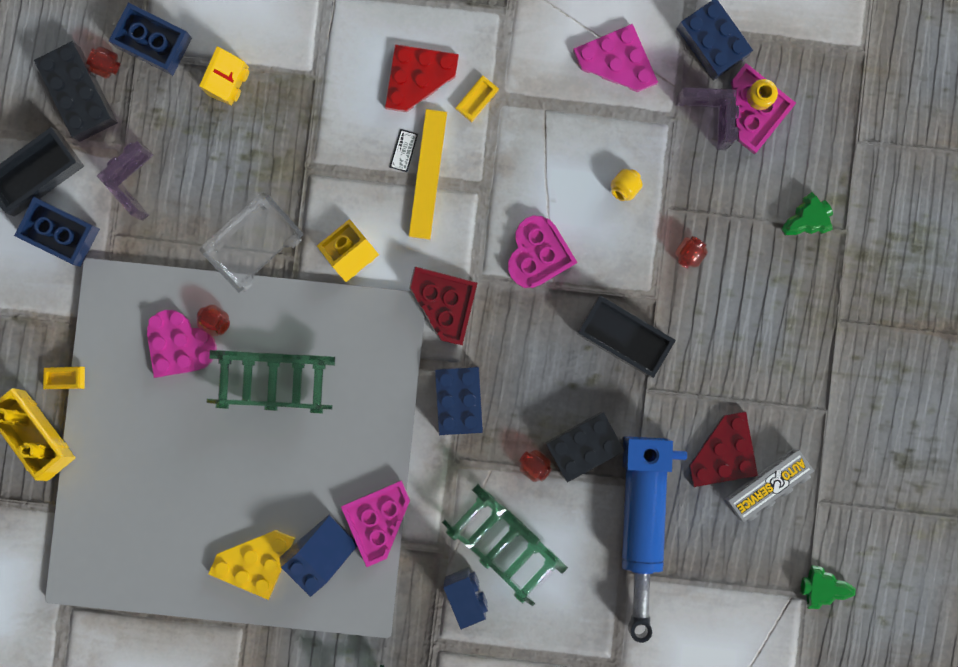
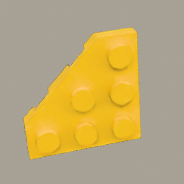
M273 530L219 552L208 575L269 600L282 571L279 557L292 547L295 538L278 530Z

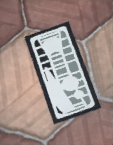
M400 129L389 168L408 172L418 137L417 133Z

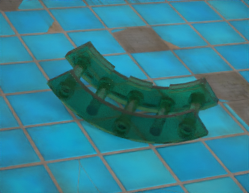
M210 350L209 359H218V364H220L218 399H207V403L216 404L215 408L229 409L230 404L264 406V410L278 411V407L310 409V413L323 414V409L332 410L333 405L321 404L323 369H326V365L335 366V357ZM232 360H240L242 365H244L242 400L227 399L229 364H232ZM255 361L267 362V366H269L267 401L251 400L252 369L255 366ZM280 363H292L291 368H294L292 402L276 401L277 373ZM305 364H313L312 369H315L313 404L300 403L302 368H305Z
M477 484L472 489L478 496L475 499V504L454 526L444 519L442 523L447 528L445 532L454 541L459 539L480 557L479 562L485 568L489 569L491 567L515 591L513 595L522 604L527 602L533 606L535 602L528 596L530 592L550 571L556 569L563 574L568 567L539 541L540 539L506 507L500 505L489 492ZM489 506L492 509L490 517L470 538H467L461 530L483 507ZM504 519L510 525L509 531L488 554H485L476 543L498 520ZM521 535L528 542L526 545L527 549L506 571L502 570L493 560L515 537ZM539 552L546 559L543 562L544 565L521 588L512 577L533 554Z

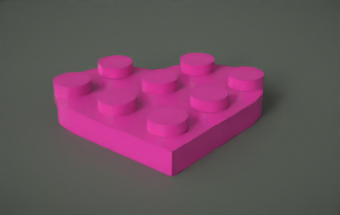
M533 215L524 219L519 224L515 233L518 249L512 253L508 261V272L511 279L522 288L540 286L578 263L557 227L550 219Z
M164 310L149 319L147 337L154 378L199 371L207 368L212 363L214 356L217 354V345L214 337L201 328H192L190 321L182 313L175 310Z

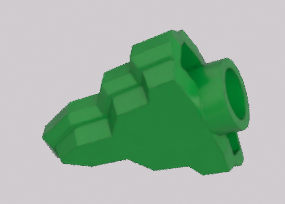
M811 192L802 198V204L796 207L795 215L787 219L781 230L784 236L798 235L802 232L808 234L820 232L823 234L833 230L829 218L833 215L832 208L826 200L820 202L818 197Z
M811 565L808 578L803 577L801 580V594L806 595L808 609H820L822 605H831L835 599L845 600L855 596V587L846 581L837 580L834 574L825 572L823 567Z

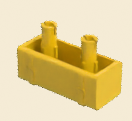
M12 388L0 398V434L35 481L50 480L76 458L70 451L67 443L61 439L38 408L35 400H32L25 390Z

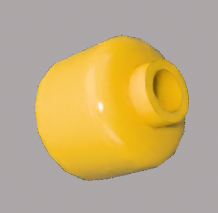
M767 79L757 80L747 91L749 105L757 110L769 108L778 96L776 85Z
M622 169L611 181V193L620 201L634 199L643 186L640 174L633 169Z

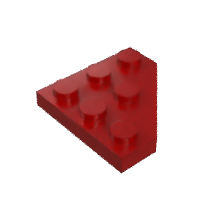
M395 44L385 109L408 112L416 104L436 92L445 83L450 82L456 77L459 54Z

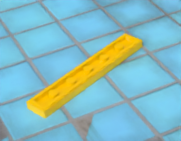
M426 109L409 231V237L431 240L447 112Z

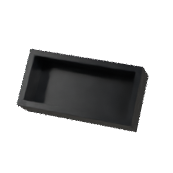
M71 41L34 59L72 138L81 142L118 123L81 47L75 42Z
M50 127L0 163V207L5 214L17 216L29 207L33 197L40 199L84 167L59 131Z
M601 295L596 299L576 333L650 378L655 377L676 341Z

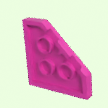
M633 24L573 49L582 71L593 73L602 77V79L623 85L635 92H640L658 83Z
M745 63L731 81L737 139L749 151L756 154L795 106L796 102L777 88V99L769 108L757 110L751 107L747 101L748 89L757 80L766 78Z
M402 480L341 506L366 567L387 559L410 502Z

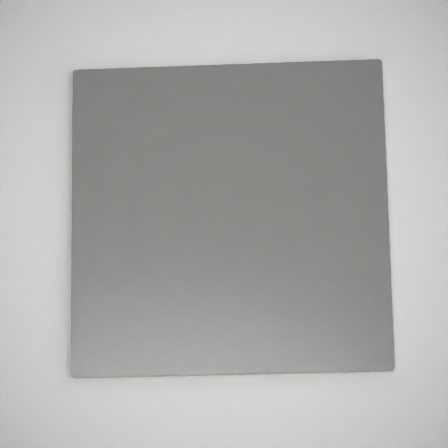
M86 258L83 262L72 367H85V389H69L63 441L67 443L70 451L76 458L59 473L45 596L46 602L50 604L389 638L392 634L403 520L387 559L366 567L357 546L332 578L311 597L283 569L269 600L208 575L219 552L273 530H278L294 537V545L329 514L354 539L341 506L401 480L407 491L425 314L412 292ZM164 310H175L182 313L188 318L192 328H201L214 337L217 345V354L214 356L212 363L207 368L199 371L154 378L147 337L149 319Z

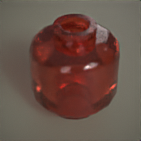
M102 46L96 49L92 48L86 62L89 65L90 72L106 79L112 74L117 75L121 63L117 62L118 54Z
M695 236L684 238L675 251L676 256L679 258L677 262L687 269L690 266L694 268L699 267L708 253V250L705 248L707 244Z
M210 304L198 311L197 326L210 336L223 335L230 326L229 315L218 306Z
M533 450L530 453L526 451L519 460L521 463L520 472L532 482L544 481L552 470L550 459L538 450Z

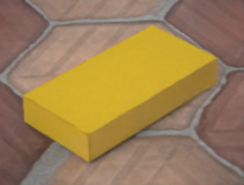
M482 75L455 109L472 123L499 91V88Z
M85 367L44 368L43 389H85Z

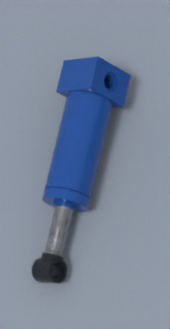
M624 436L623 448L625 451L623 452L622 467L626 469L622 569L632 571L635 575L633 615H631V620L628 624V631L633 640L644 643L652 637L653 633L649 616L650 574L662 572L664 567L667 472H672V459L686 460L687 452L673 451V441L667 438ZM647 449H650V450H651V455H650V457L647 458V459H644V456H643V455H644V452H645ZM638 625L645 626V631L642 634L635 633V628Z

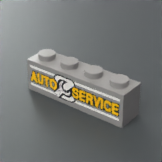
M792 449L760 472L758 476L753 477L724 499L739 520L750 522L758 516L757 512L761 509H768L776 503L775 499L782 495L784 497L793 491L792 487L797 483L802 484L811 478L810 474L814 470L800 450Z

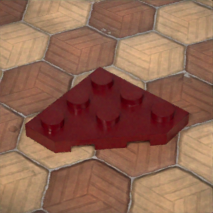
M414 267L409 289L441 341L462 346L477 282Z
M746 412L722 416L718 422L719 424L702 445L697 456L689 464L693 487L758 476Z

